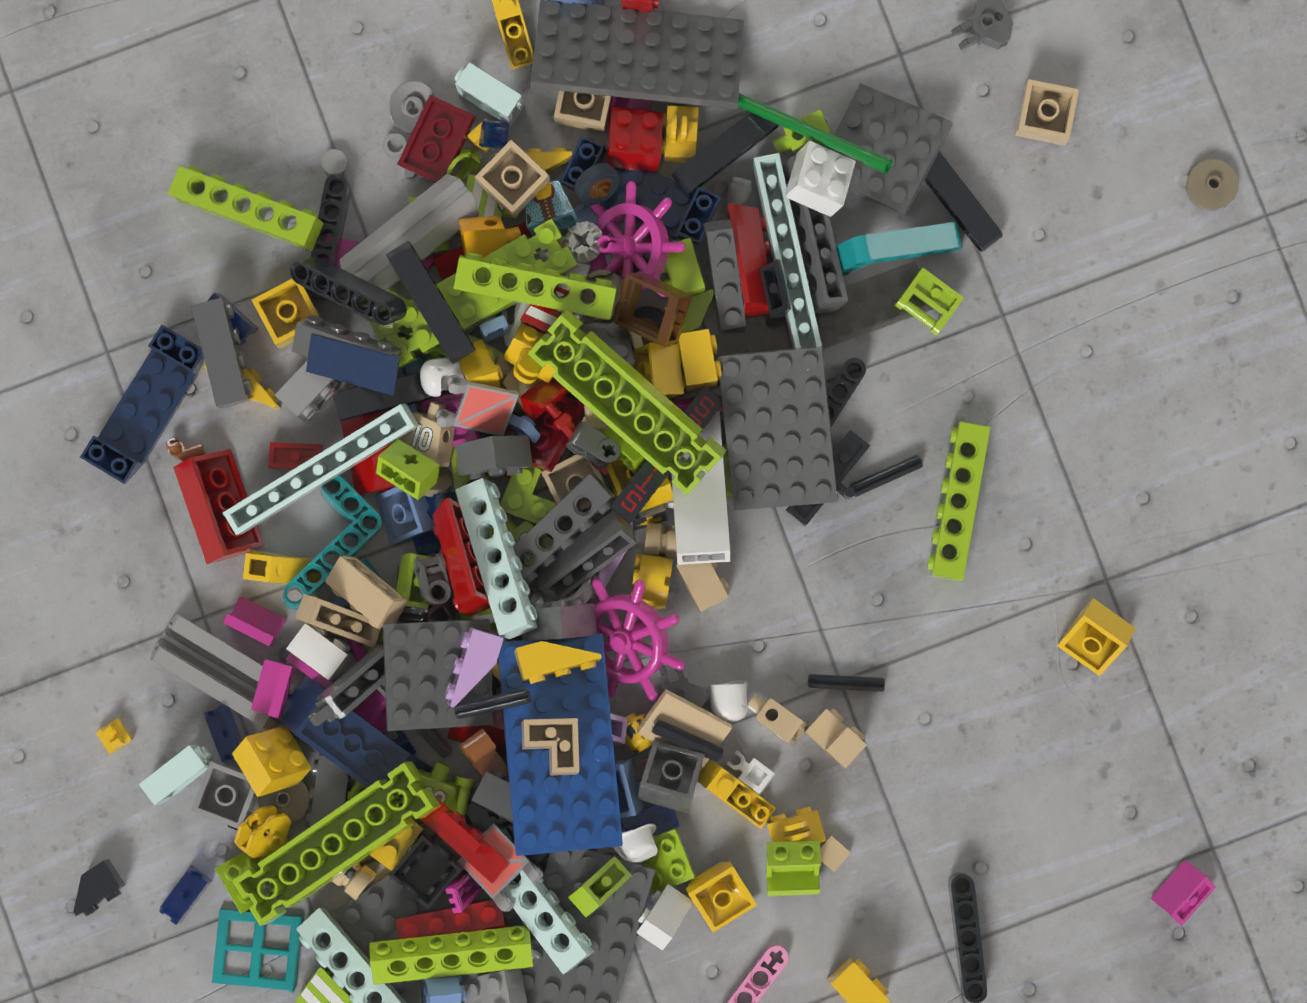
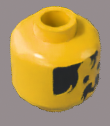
M632 713L625 717L628 718L625 745L630 751L637 750L640 753L653 744V741L637 732V728L647 716L645 714L636 716L635 713Z

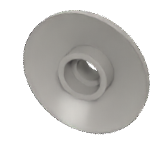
M408 81L399 85L392 93L388 107L389 115L392 122L399 129L412 133L429 95L435 97L433 91L426 84L418 81ZM411 101L412 107L411 109L407 110V103Z

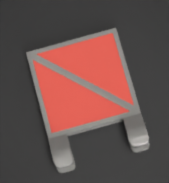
M451 375L448 379L449 392L453 394L463 393L456 415L446 409L440 408L437 410L436 424L439 427L455 426L504 436L519 392L469 382L459 376Z
M493 823L483 834L485 836L484 840L510 862L498 879L492 884L463 857L458 862L487 892L500 910L509 912L514 907V902L502 891L522 870L532 881H539L544 874L526 855L516 856L515 844Z

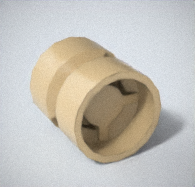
M647 522L644 554L653 556L664 554L666 558L677 559L675 525H669L667 528H664L662 524Z
M359 862L332 880V882L337 886L343 885L345 887L344 892L356 901L358 896L373 881L377 873L367 865L361 866ZM349 870L355 872L351 879L346 876Z

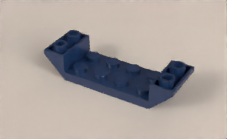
M581 136L561 177L560 183L574 191L578 177L585 170L593 165L606 163L607 150L605 146ZM614 168L620 177V184L616 192L609 199L600 203L601 206L610 209L616 205L626 203V185L629 181H634L637 186L636 205H641L654 211L664 198H670L672 205L661 218L667 234L678 240L691 238L692 243L701 244L705 235L704 223L711 222L722 199L721 196L700 187L688 196L675 180L659 173ZM635 216V221L644 223L642 219Z
M162 324L148 345L152 350L98 437L92 436L80 456L81 459L123 484H126L146 462L198 377L204 360L201 347Z
M309 676L304 678L286 702L282 718H278L296 736L366 788L378 780L387 779V781H390L387 774L404 762H413L418 770L431 772L433 769L428 763L413 752H408L353 710L341 719H335L332 722L326 719L319 726H313L307 717L318 708L315 704L317 702L315 698L326 689Z

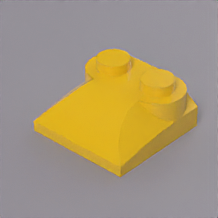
M730 861L717 863L692 879L686 888L687 893L713 933L757 906Z

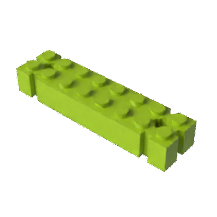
M552 219L534 228L536 235L528 239L526 235H522L482 258V260L492 261V257L508 260L507 265L518 266V262L534 265L533 270L544 272V268L556 269L560 271L559 275L562 276L580 267L570 248L566 246L562 249L559 243L565 239ZM541 250L549 251V255H546L548 260L545 262L541 259L537 260V256H540L538 252ZM482 267L476 271V277L480 281H488L491 278V272L487 268ZM456 273L437 284L465 332L481 324L487 318L493 317L517 303V301L453 289ZM506 273L502 276V282L504 285L511 287L517 283V277L513 273ZM533 278L528 282V287L531 291L537 292L543 287V282L538 278ZM412 299L405 302L407 313L403 319L384 326L373 321L370 322L379 340L390 341L393 343V346L402 349L398 369H402L416 361L415 353L421 350L422 353L428 354L441 346ZM404 328L412 329L413 333H410L412 335L410 339L402 337Z
M567 309L547 330L552 336L546 333L528 352V355L542 368L549 364L555 370L551 376L662 474L667 470L675 476L671 482L688 495L706 474L702 469L709 472L723 457L726 449L712 437L707 441L699 435L703 430L594 332L590 331L586 335L579 328L583 323ZM567 345L571 348L569 353L564 351ZM689 452L691 457L686 459L683 454Z
M404 762L387 774L390 781H387V779L378 780L258 863L260 868L249 869L232 881L242 898H250L254 903L249 909L260 926L273 922L287 912L285 908L296 906L413 826L415 823L412 817H415V819L424 818L441 806L430 788L422 789L419 785V782L424 779L413 762ZM403 794L405 799L402 804H399L398 800L401 798L400 795ZM272 883L275 886V888L273 889L274 892H271L270 888L273 886Z

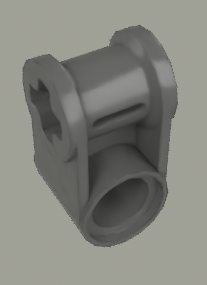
M583 421L578 423L566 444L573 453L582 456L597 467L608 466L620 455L618 443L598 431L593 425Z
M437 553L435 557L426 559L415 558L413 562L414 572L418 580L422 600L428 605H438L446 602L450 598L451 589L447 577L446 562L442 553ZM433 586L437 587L440 591L438 600L431 594Z

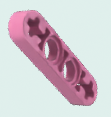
M772 945L767 948L726 1003H738L737 996L741 992L750 993L752 996L751 1003H758L788 962V953L785 948L780 945ZM780 950L782 951L781 957L783 961L781 963L776 961L772 965V969L776 970L772 974L767 967L761 964L765 961L768 965L772 960L770 953L772 951L777 953ZM764 971L767 973L768 980L764 985H757L753 982L755 972Z

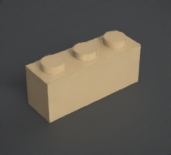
M340 556L325 581L332 588V592L336 596L348 601L352 610L363 614L367 618V622L378 629L383 627V624L396 623L408 603L404 597L356 557Z
M306 594L303 595L295 616L297 620L371 647H375L381 628L378 629L371 626L364 615Z

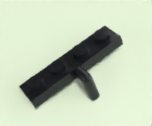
M852 430L848 431L833 450L837 492L845 499H851L855 495V490L852 487L845 486L842 480L871 446ZM824 503L788 506L785 511L802 525L806 526Z

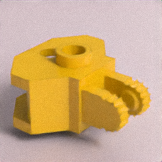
M273 805L259 807L239 825L234 842L238 848L250 857L258 858L265 856L266 858L289 841L287 835L291 820L285 813L280 814Z

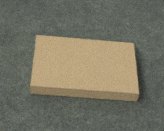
M665 689L637 728V732L651 741L656 740L684 748L651 732L653 723L660 719L720 746L731 731L732 726L727 721ZM706 757L703 759L702 768L709 761Z

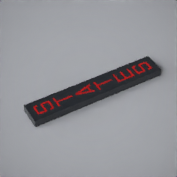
M703 386L684 410V413L704 430L721 408L722 399L706 386ZM646 460L609 508L629 524L632 523L670 474V471L667 470L662 474Z

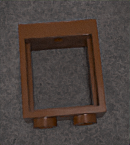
M641 271L627 274L622 282L620 300L614 309L615 317L613 323L663 347L678 344L692 295ZM642 286L669 297L660 329L634 317Z

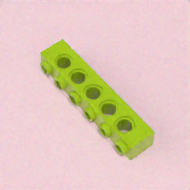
M192 165L188 169L182 166L178 167L167 193L175 200L312 252L324 224L317 218V213L303 208L301 212L294 209V204L280 199L279 203L272 201V196L261 191H257L256 194L248 192V187L237 182L232 186L227 184L226 179L219 175L212 174L211 177L203 175V170ZM205 184L204 191L197 194L198 188ZM224 193H228L227 199L220 203V197ZM250 201V207L246 211H242L243 205ZM273 210L272 217L265 220L266 213ZM296 218L295 226L288 229L289 221Z
M466 252L465 256L460 255L453 289L562 311L568 309L573 313L608 320L611 318L616 286H612V281L596 278V282L585 280V275L570 273V277L559 275L560 271L556 269L544 268V272L533 270L534 265L518 262V266L507 265L508 260L492 257V261L482 260V255ZM484 267L491 272V278L488 281L478 280L476 271L479 268ZM506 273H513L517 277V283L514 286L508 287L503 284L502 276ZM533 278H538L543 282V288L538 292H533L528 287V282ZM559 283H564L569 287V293L564 297H559L554 293V287ZM586 288L592 289L595 292V298L591 302H584L580 298L582 290Z
M959 422L957 427H952L949 442L953 443L952 453H947L945 468H949L948 477L943 478L940 493H944L943 504H938L936 518L940 519L939 528L934 529L931 544H935L934 555L929 554L927 569L931 570L930 576L960 582L964 580L991 427ZM962 444H969L973 448V455L971 457H965L961 454L960 447ZM958 469L967 471L969 475L967 482L961 483L956 479V471ZM958 494L963 497L964 505L962 508H955L952 505L951 498L953 495ZM949 520H955L959 523L960 529L957 534H952L947 530L946 525ZM945 545H950L954 548L955 556L953 559H946L943 556L942 549Z
M526 925L369 943L373 985L533 967L530 930Z

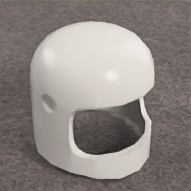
M448 357L426 361L420 370V382L425 393L433 397H439L441 391L448 390V379L451 375L464 379L459 361L452 364Z
M737 680L724 684L710 685L711 713L727 722L743 719L748 712V682L746 680Z

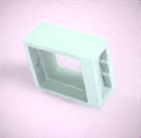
M470 62L466 68L461 67L455 76L457 81L455 85L460 97L509 128L512 127L524 108L522 95Z
M199 744L189 745L139 783V786L154 805L163 804L207 771L213 756L204 745L202 747Z

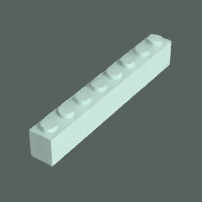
M776 153L756 157L753 160V171L765 218L773 261L781 260L791 310L786 314V321L792 348L822 346L789 198L785 197L787 186L780 155Z
M400 404L229 508L223 514L236 535L245 533L419 427V424L407 404Z

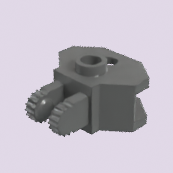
M976 0L972 16L969 17L968 21L953 28L951 32L953 36H956L970 29L973 36L962 40L958 44L961 50L976 43L978 45L983 43L999 50L1005 47L1011 38L1013 21L1002 0Z
M662 665L659 672L664 684L662 686L663 690L667 689L702 708L708 699L705 688L689 683L687 677L685 678L683 670L675 669V672H677L679 680L669 683L666 667Z

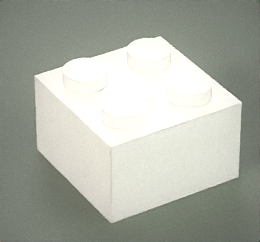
M809 141L797 152L785 197L831 217L844 206L856 161Z
M305 623L286 649L326 679L336 680L353 657V654L348 652L351 647L340 639L335 638L332 640L329 638V631Z

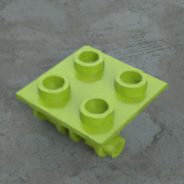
M671 829L653 837L658 850L656 856L639 863L656 869L650 888L651 894H654L657 890H664L667 884L673 887L696 878L688 855L685 852V847H683L676 829Z
M242 852L214 868L240 914L249 910L254 903L250 898L243 899L232 881L249 869L260 868L258 863L265 859V856L252 858L245 852ZM272 883L273 886L270 888L271 892H274L273 889L275 888V886Z

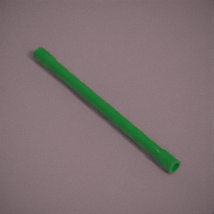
M739 93L738 107L859 160L884 174L890 171L893 163L892 159L877 152L864 149Z

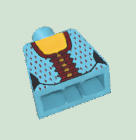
M557 180L550 181L525 206L526 225L532 236L536 235L534 228L550 219L556 223L559 231L576 225V222H580L564 188Z

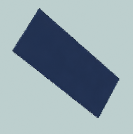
M311 334L306 372L394 396L399 358Z

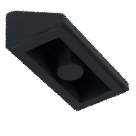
M777 259L760 267L759 270L769 315L774 318H782L791 310L781 260Z

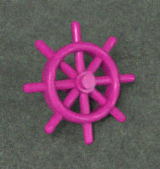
M629 181L626 185V203L616 205L605 211L601 204L590 206L599 219L595 225L600 228L603 234L597 244L602 246L598 248L601 252L595 259L590 261L593 272L607 270L615 273L623 264L622 280H624L627 274L633 273L634 263L641 272L660 280L659 276L666 265L668 253L683 252L685 250L683 242H669L667 230L661 220L662 216L671 207L672 200L664 198L654 211L647 207L636 205L637 186L634 181ZM635 216L644 221L636 232ZM623 218H625L624 233L616 225ZM650 232L652 243H643L642 240ZM643 253H651L648 264L642 257ZM605 254H612L614 256L609 265H607ZM642 286L641 291L645 290L647 287Z
M599 578L593 579L592 586L600 600V603L595 606L597 634L600 633L610 638L609 641L603 643L606 675L609 678L607 684L608 696L610 698L615 696L619 682L626 684L641 682L648 698L652 701L656 700L658 693L650 676L657 672L663 663L677 670H683L685 667L684 661L668 654L669 641L666 628L677 624L680 620L679 616L671 614L661 619L659 614L648 603L641 600L645 588L643 580L635 582L632 596L624 594L609 596L602 580ZM616 609L627 611L624 625ZM605 612L613 628L600 622ZM651 635L653 646L642 642V638ZM612 650L616 652L614 661L608 657L607 652ZM637 651L651 657L645 667ZM626 654L634 669L623 667Z

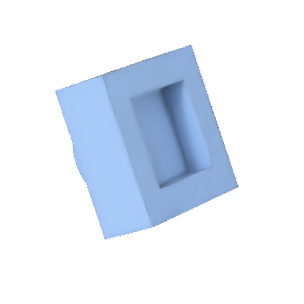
M504 315L487 318L480 325V336L484 344L508 334V323Z

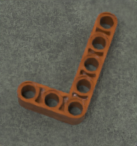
M480 729L460 744L461 751L481 778H483L485 772L491 774L492 770H495L507 777L505 781L509 783L508 766L496 752L495 744L483 729Z

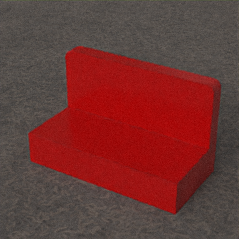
M554 377L551 378L549 383L543 380L539 381L520 396L525 416L535 420L546 411L545 407L549 403L559 401L569 393L568 390Z

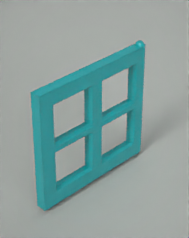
M220 909L212 983L289 990L290 993H293L296 986L300 940L298 939L300 934L296 929L302 924V915H281L269 923L291 926L289 948L282 949L263 947L266 925L260 926L252 912L245 911L240 914L238 910ZM230 920L255 923L252 946L227 943ZM227 950L252 953L249 976L224 973ZM263 954L288 956L285 979L260 977Z

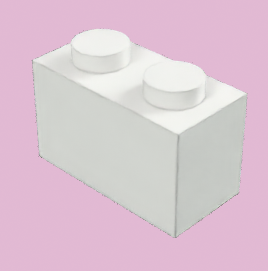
M667 884L662 892L657 890L651 898L649 904L652 905V908L644 910L638 920L641 926L636 933L663 951L673 938L694 902Z

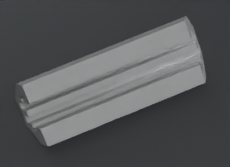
M446 174L339 259L341 269L383 290L389 289L400 278L390 264L386 254L409 240L423 262L460 232L458 219L478 217L479 211L475 197L465 187L460 178Z
M179 614L168 622L155 643L150 657L152 661L262 728L268 730L281 722L276 717L251 709L263 667L262 664ZM291 683L287 701L295 692V684Z

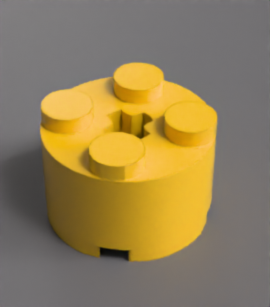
M636 553L630 595L632 596L635 582L643 580L645 588L641 600L648 603L654 609L665 610L673 559Z

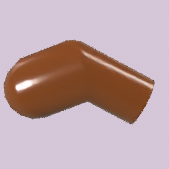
M170 438L166 443L168 453L180 461L206 454L202 442L187 446L177 438Z

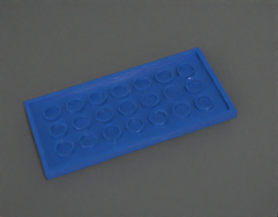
M603 634L563 639L502 642L498 656L501 694L528 689L531 695V702L529 704L502 709L515 855L524 856L623 846ZM543 641L601 654L602 658L596 662V667L581 670L580 666L570 669L571 673L568 675L556 677L555 673L546 675L545 681L530 684L529 680L522 682L514 650L518 647ZM578 718L579 773L577 775H550L549 749H522L521 722L523 720Z

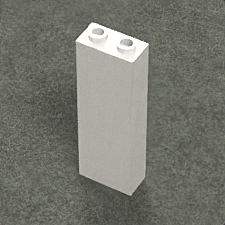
M717 411L700 433V436L706 441L712 437L722 446L720 412ZM686 452L683 456L687 459L691 457V454ZM723 457L709 472L702 469L706 474L688 495L672 483L677 565L730 562Z

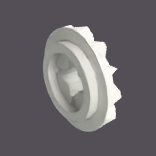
M588 221L576 222V225L568 228V233L564 237V245L570 248L577 262H589L600 254L601 251L598 248L602 246L597 244L603 234L600 228ZM577 236H581L583 238L587 236L586 241L588 242L587 244L590 247L588 248L587 246L580 245L578 247L580 242L578 241Z

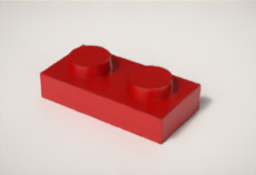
M270 442L268 468L293 470L320 454L323 450V445Z

